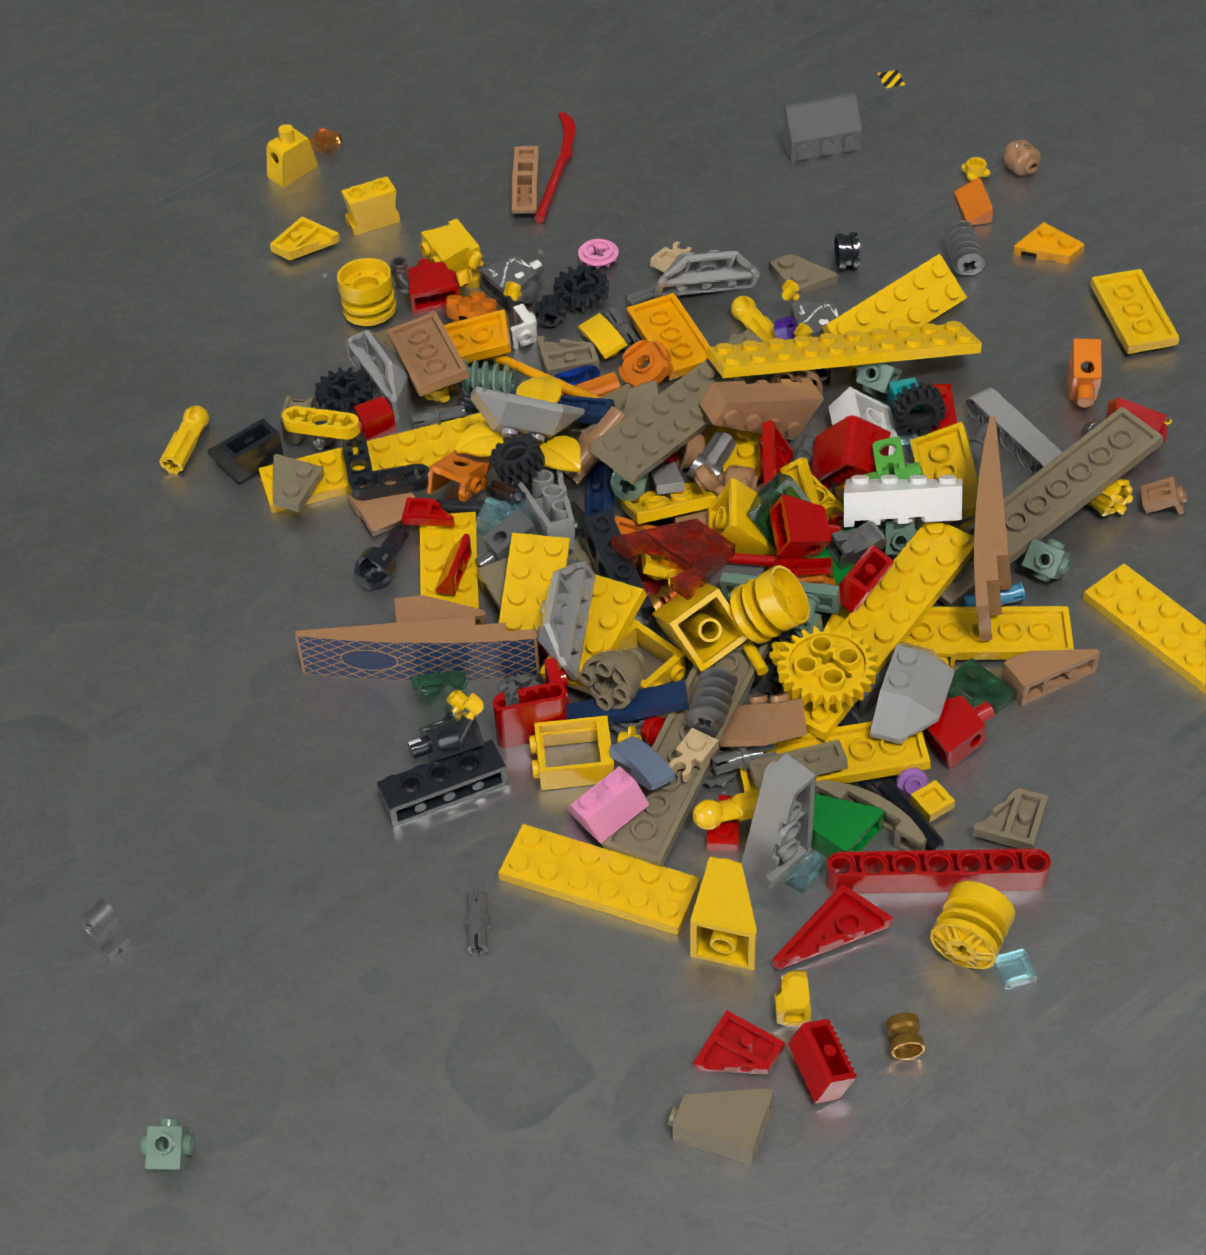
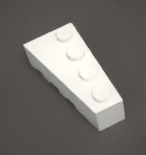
M854 475L851 479H846L844 489V527H854V521L861 520L865 522L873 521L876 525H880V522H884L886 519H892V521L898 524H905L915 521V517H921L923 522L962 520V479H956L954 475H941L939 479H927L925 475H912L910 479H898L896 475H883L880 479H869L867 475Z

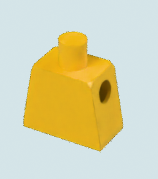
M289 124L281 125L278 128L279 136L267 144V177L282 188L318 167L309 139L296 129H293Z

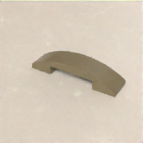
M817 780L815 783V794L874 806L884 810L883 829L895 835L893 847L900 851L925 850L926 838L922 831L906 813L890 801L871 791L851 784Z

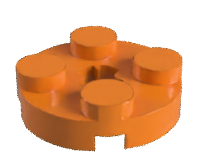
M472 292L470 296L466 297L460 295L447 296L446 316L453 320L459 321V316H466L468 319L498 311L497 300L486 298L484 292Z
M641 340L625 351L622 356L624 360L622 368L619 366V374L626 384H630L632 388L656 380L659 384L672 373L673 365L671 364L670 352L660 341L647 342V340ZM647 361L649 363L648 366L643 368L642 364Z

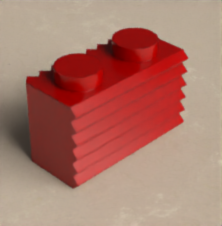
M871 545L838 585L841 605L851 613L856 612L893 566L894 561L876 546Z
M829 1019L801 1024V1027L798 1028L799 1031L795 1032L796 1034L787 1043L816 1104L840 1099L857 1077V1074L853 1072L854 1068L850 1066L852 1062L847 1060L849 1056L845 1055L846 1050L842 1049L843 1044L839 1043L840 1038L836 1037L837 1032L833 1031L834 1026L830 1025L831 1020Z

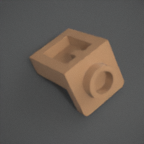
M1174 476L1140 486L1143 507L1146 513L1175 506L1179 515L1185 513L1184 503L1188 501L1186 491L1183 485L1178 486Z

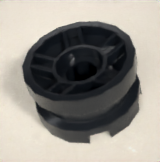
M850 232L848 235H843V233L835 234L834 252L838 270L845 269L846 266H851L852 268L860 267L859 238L855 239V236H858L857 232Z

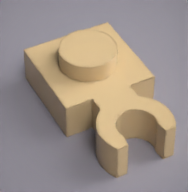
M680 242L673 243L672 249L664 247L651 257L650 266L665 273L677 256L691 252V247L679 249Z
M691 728L675 749L677 758L670 761V768L674 773L679 769H684L682 778L684 782H688L693 776V767L697 766L703 769L711 759V756L719 748L718 740Z

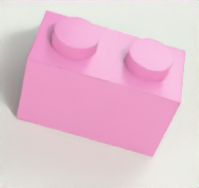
M619 766L570 804L567 810L601 844L648 807L649 803L637 782Z

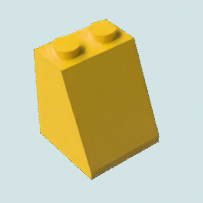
M731 478L708 509V551L716 550L777 556L769 511L774 503L739 480Z
M701 580L696 581L652 613L667 638L679 650L684 652L686 657L701 672L748 639L736 623L731 607L719 588Z
M710 856L690 919V957L754 971L756 966L757 928L742 863L734 862L728 858Z

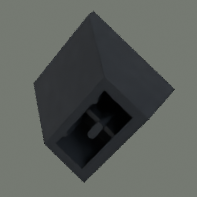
M264 418L207 449L208 454L238 482L258 472V468L273 463L275 454L284 456L279 432Z

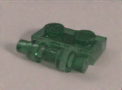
M971 658L955 670L946 699L963 696L972 708L987 701L996 715L1015 700L1016 691Z
M459 670L410 677L412 689L415 692L419 691L421 696L439 694V688L452 686L455 690H462L468 684L466 675Z

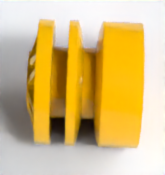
M359 258L341 267L337 273V283L341 295L343 315L347 321L354 325L373 326L387 321L396 312L395 292L393 290L391 269L386 262L375 258Z
M781 565L774 566L759 574L756 579H750L745 584L735 587L730 596L731 610L736 623L751 641L758 644L766 643L772 638L780 636L783 631L791 630L805 623L809 618L810 607L803 586L789 569Z
M959 882L951 888L944 903L943 911L938 915L937 923L934 924L931 930L930 939L937 951L953 963L971 969H986L996 962L998 953L1003 946V940L1009 933L1016 912L1013 904L1007 897L993 887L980 882Z

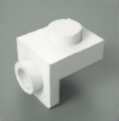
M523 303L514 306L515 326L510 328L511 346L514 349H518L537 342V321L534 314L528 312Z

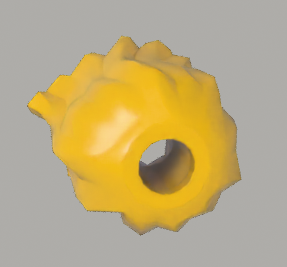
M1116 480L1086 505L1097 510L1102 516L1112 515L1115 512L1124 515L1127 510L1126 504L1131 503L1133 500L1131 495L1133 489L1130 487L1129 480Z

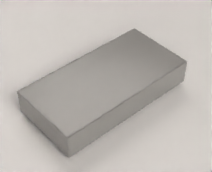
M675 462L660 464L650 471L649 477L658 495L685 491L684 480Z

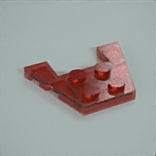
M697 518L612 537V548L628 559L653 548L684 569V572L670 578V588L686 600L691 599L695 595V590L698 587H703L708 582V576L712 572L717 573L735 555L736 544Z

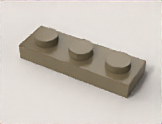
M839 739L749 762V770L756 789L761 787L766 767L773 761L777 762L786 753L815 775L832 773L848 768L847 757Z

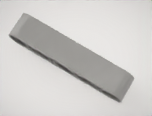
M989 387L965 400V408L968 415L980 427L989 422L990 416H996L998 444L1032 476L1063 453L995 389Z

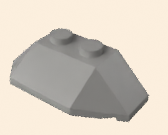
M710 250L706 253L687 252L678 255L658 280L654 294L655 298L671 293L677 296L755 288L760 274L759 270L738 251Z
M369 330L345 339L349 361L357 371L362 370L363 375H369L376 398L384 396L394 412L395 422L400 420L411 396L410 383L412 381L405 368L402 367L396 352H391L387 345Z
M478 386L470 395V399L493 431L501 432L500 435L507 438H512L511 435L513 434L517 436L520 433H525L526 436L531 434L533 438L537 439L539 444L544 443V441L547 442L551 437H554L584 415L585 411L584 408Z
M579 561L553 572L546 600L542 602L543 616L541 626L537 629L538 642L551 658H555L559 667L565 670L571 680H578L596 578L586 561Z
M905 642L897 644L880 689L870 736L901 744L909 736L917 734L938 722L955 671L932 649Z

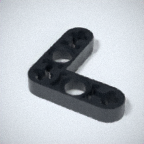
M358 435L355 438L343 440L342 448L352 497L356 500L366 501L418 492L428 488V472L430 470L426 465L411 464L373 471L366 439ZM358 447L359 454L354 455L353 448ZM355 465H365V466H366V467H365L364 469H362V470H353V469H352ZM389 479L397 480L393 485L384 484Z

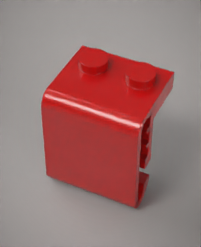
M850 415L815 436L811 474L824 487L830 490L831 482L839 485L855 474L863 475L876 472L873 443L890 438L891 432L858 416ZM889 446L882 448L880 454L888 456Z
M555 658L544 659L546 684L517 689L519 704L506 706L504 692L494 697L492 704L496 740L500 747L510 748L530 744L529 736L535 735L534 723L567 720L566 705L569 704L568 693L565 687L568 686L567 676L563 668L559 669Z

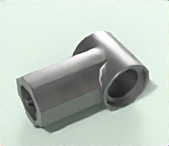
M716 431L703 453H699L687 475L695 478L697 476L695 469L701 464L706 463L719 477L724 469L723 465L737 444L732 436L725 432Z

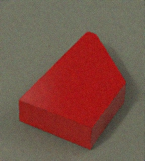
M406 498L402 515L403 524L455 527L454 517L450 514L448 515L441 508V504L435 499Z

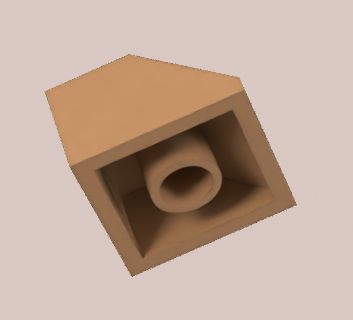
M788 693L772 695L770 700H768L767 695L749 697V703L737 705L720 739V747L765 746L807 735L802 698L789 699Z

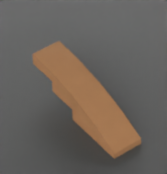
M514 146L512 214L537 213L538 146Z

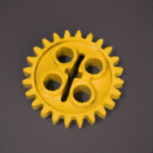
M826 625L824 631L820 632L816 626H813V633L809 634L803 629L801 638L792 635L791 644L784 643V651L779 652L777 673H779V683H783V691H791V698L801 697L803 706L810 701L813 702V710H816L819 704H824L826 711H829L831 704H835L838 710H841L842 702H846L852 707L854 706V697L863 700L864 692H871L872 684L876 683L878 663L876 662V653L871 652V644H863V636L854 639L853 630L843 634L841 626H838L835 632L830 630L829 625Z

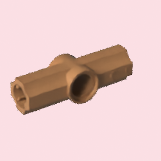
M612 406L592 431L583 432L578 438L581 448V472L562 470L563 475L573 484L579 486L598 462H603L589 451L592 443L626 419L627 416Z

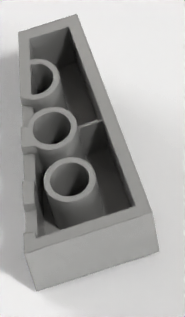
M542 466L541 472L535 471L537 476L534 478L531 476L527 477L529 481L524 483L522 479L520 484L516 485L512 481L511 485L520 487L521 491L526 494L525 498H521L520 504H512L516 509L519 508L533 523L537 535L570 538L569 550L575 549L574 517L570 501L567 497L562 470Z
M787 753L777 762H771L764 771L742 859L743 870L768 889L811 851L816 775Z

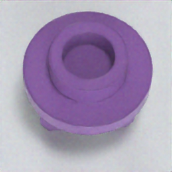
M907 768L897 775L896 784L910 798L913 792L928 784V779L921 769Z

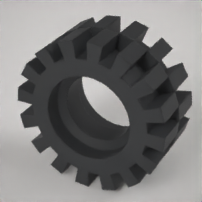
M920 382L917 387L915 383L910 384V389H907L905 386L902 388L903 394L898 392L896 394L897 400L894 399L893 409L899 426L905 432L909 430L910 434H915L916 430H918L919 434H924V429H928L931 432L933 431V425L939 427L941 425L939 420L944 421V413H946L945 403L937 387L934 388L931 383H928L926 386L925 382ZM928 404V407L922 411L910 412L918 405Z
M520 433L519 437L513 434L511 435L512 439L508 440L506 437L502 439L503 444L498 442L495 445L497 449H492L490 460L498 478L502 482L505 481L506 484L511 485L513 481L516 485L520 484V480L523 479L525 483L529 481L527 477L531 476L534 478L537 476L535 471L541 472L543 469L541 465H545V456L537 439L533 438L531 434L526 436L525 433Z

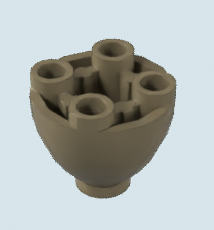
M628 648L627 650H605L589 658L584 663L583 669L579 672L578 676L602 710L609 711L611 708L622 709L639 692L645 660L642 654L634 648Z

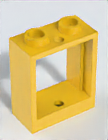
M634 619L618 649H635L640 645L664 662L646 680L642 679L640 689L680 681L686 673L685 653Z
M607 715L534 723L535 735L529 736L531 754H537L538 760H532L534 779L540 778L541 790L596 785L614 771V761L610 757L611 739ZM597 741L600 762L556 767L546 766L544 747Z

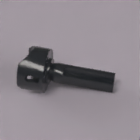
M396 524L380 547H368L362 552L355 563L354 577L361 586L373 590L386 585L391 580L397 570L393 557L410 535L406 531L408 529L407 525L404 524L401 527L399 524Z

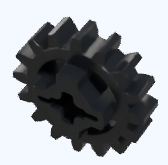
M578 265L575 270L568 267L567 273L561 271L560 277H555L554 295H557L560 301L566 302L565 307L570 305L572 311L576 308H581L582 311H585L588 306L591 309H595L596 303L602 305L604 304L603 299H608L609 280H607L606 274H601L599 268L593 271L590 265L587 268H582L581 265Z
M340 367L336 373L330 370L328 371V377L321 376V383L315 384V397L320 409L325 408L331 411L351 413L354 410V406L373 400L372 393L374 391L369 375H363L362 370L354 373L352 367H349L347 371H343Z

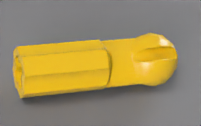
M745 295L733 300L731 312L734 318L740 320L749 331L756 334L764 342L771 338H776L774 324L758 310L752 298Z
M190 406L184 412L183 421L179 429L173 434L159 460L161 467L166 469L168 473L178 475L180 471L184 470L198 443L202 430L209 424L210 416L204 407Z
M760 789L739 793L732 796V799L719 802L713 799H704L695 806L693 820L703 830H713L719 827L722 822L735 819L739 822L753 819Z

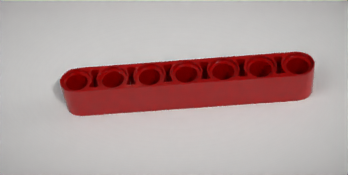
M1041 849L837 852L830 855L827 860L825 882L827 888L832 892H835L844 884L857 894L950 892L955 884L964 881L980 882L993 887L997 891H1037L1044 888L1047 884L1051 859Z

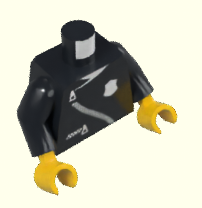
M453 690L446 699L453 706L451 711H446L442 720L421 727L419 729L420 738L407 742L411 757L416 759L428 754L429 758L441 760L484 745L485 743L476 716L484 707L483 701L474 693L467 697L461 690ZM466 708L469 711V713L463 712L462 710Z

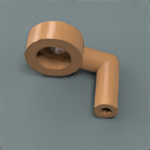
M706 463L701 464L695 469L697 474L694 478L704 491L709 489L718 496L724 488L721 480ZM746 477L740 480V482L748 487L752 485Z

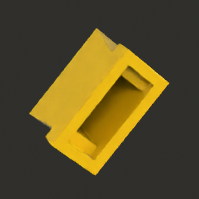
M388 176L341 190L349 213L344 214L345 222L354 236L400 222V214L395 208L396 189Z
M457 218L448 221L446 226L421 232L422 243H420V250L425 258L428 257L431 263L445 262L448 269H452L455 272L469 265V262L464 260L469 249H475L480 252V246Z

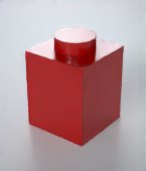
M384 396L354 406L355 415L359 419L360 433L366 441L397 432L394 412Z

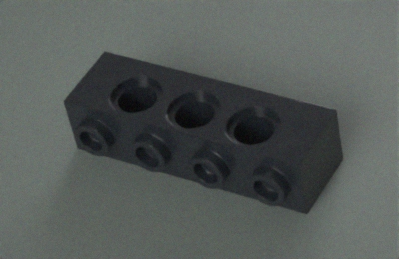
M611 510L583 517L580 535L597 575L642 588L646 592ZM648 594L634 618L642 624L649 622L652 604Z
M491 739L484 742V745L441 760L417 765L413 769L397 775H390L378 781L377 787L380 802L392 827L394 828L508 785L506 765L493 740Z

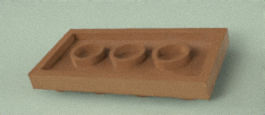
M436 311L387 329L388 337L419 397L433 393L451 384L459 383L470 377L466 365Z

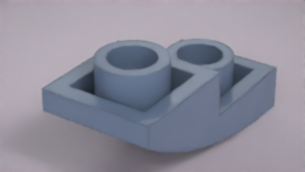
M632 736L610 746V757L631 768V777L651 791L659 789L663 785L675 780V773L663 758L637 737Z

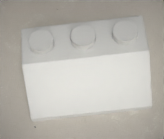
M851 387L828 407L832 426L845 417L854 415L891 432L890 438L897 437L891 408ZM889 446L888 456L895 452L896 448L894 446Z

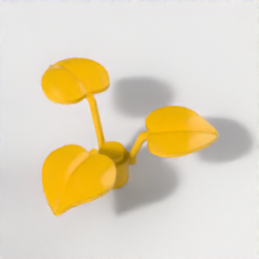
M553 377L528 379L522 382L516 390V395L558 403L562 394L559 381ZM479 422L467 428L460 436L456 446V453L480 457L491 456L492 449H497L495 445L498 442L503 444L502 439L506 437L501 436V432L493 431L487 422ZM554 436L547 443L539 444L545 456V465L542 466L563 471L581 472V448L577 440L569 436Z

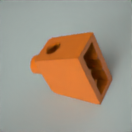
M1073 338L1067 367L1069 399L1076 400L1080 407L1086 408L1092 406L1094 401L1097 400L1102 377L1101 339ZM1088 362V368H1081L1083 363Z

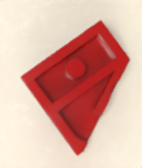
M726 1010L694 1060L693 1066L698 1071L768 1075L785 1049V1041Z

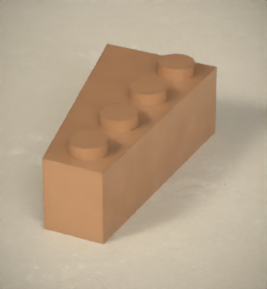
M801 378L800 382L780 379L779 383L757 380L753 384H746L744 381L713 382L699 404L713 425L762 434V423L773 420L785 439L796 440L824 398L810 378Z

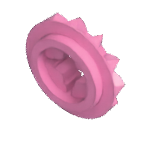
M592 239L580 246L578 257L581 264H586L587 267L590 265L591 268L597 267V269L600 267L609 268L610 264L616 263L617 257H619V250L609 240Z

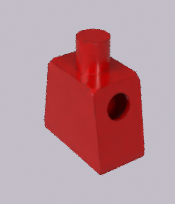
M782 494L769 510L777 557H816L830 544L832 533L841 530L839 525L828 524L826 509L823 506Z
M956 696L945 701L939 721L924 729L922 733L948 769H951L986 741L985 722L994 718L995 714L987 701L972 708L963 696Z

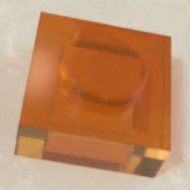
M320 128L309 141L313 150L331 155L342 142L341 133Z

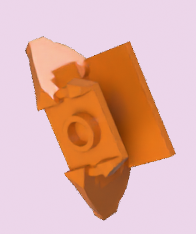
M456 450L430 466L427 493L432 494L454 480L460 483L459 501L466 502L473 495L486 489L489 483L487 475L492 469L490 456L480 457L465 453L457 454Z

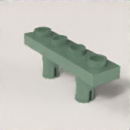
M722 572L720 579L721 593L726 600L730 601L731 592L735 587L745 584L750 579H756L758 576ZM799 581L807 595L810 613L807 621L795 628L810 630L815 611L839 614L841 606L839 586Z

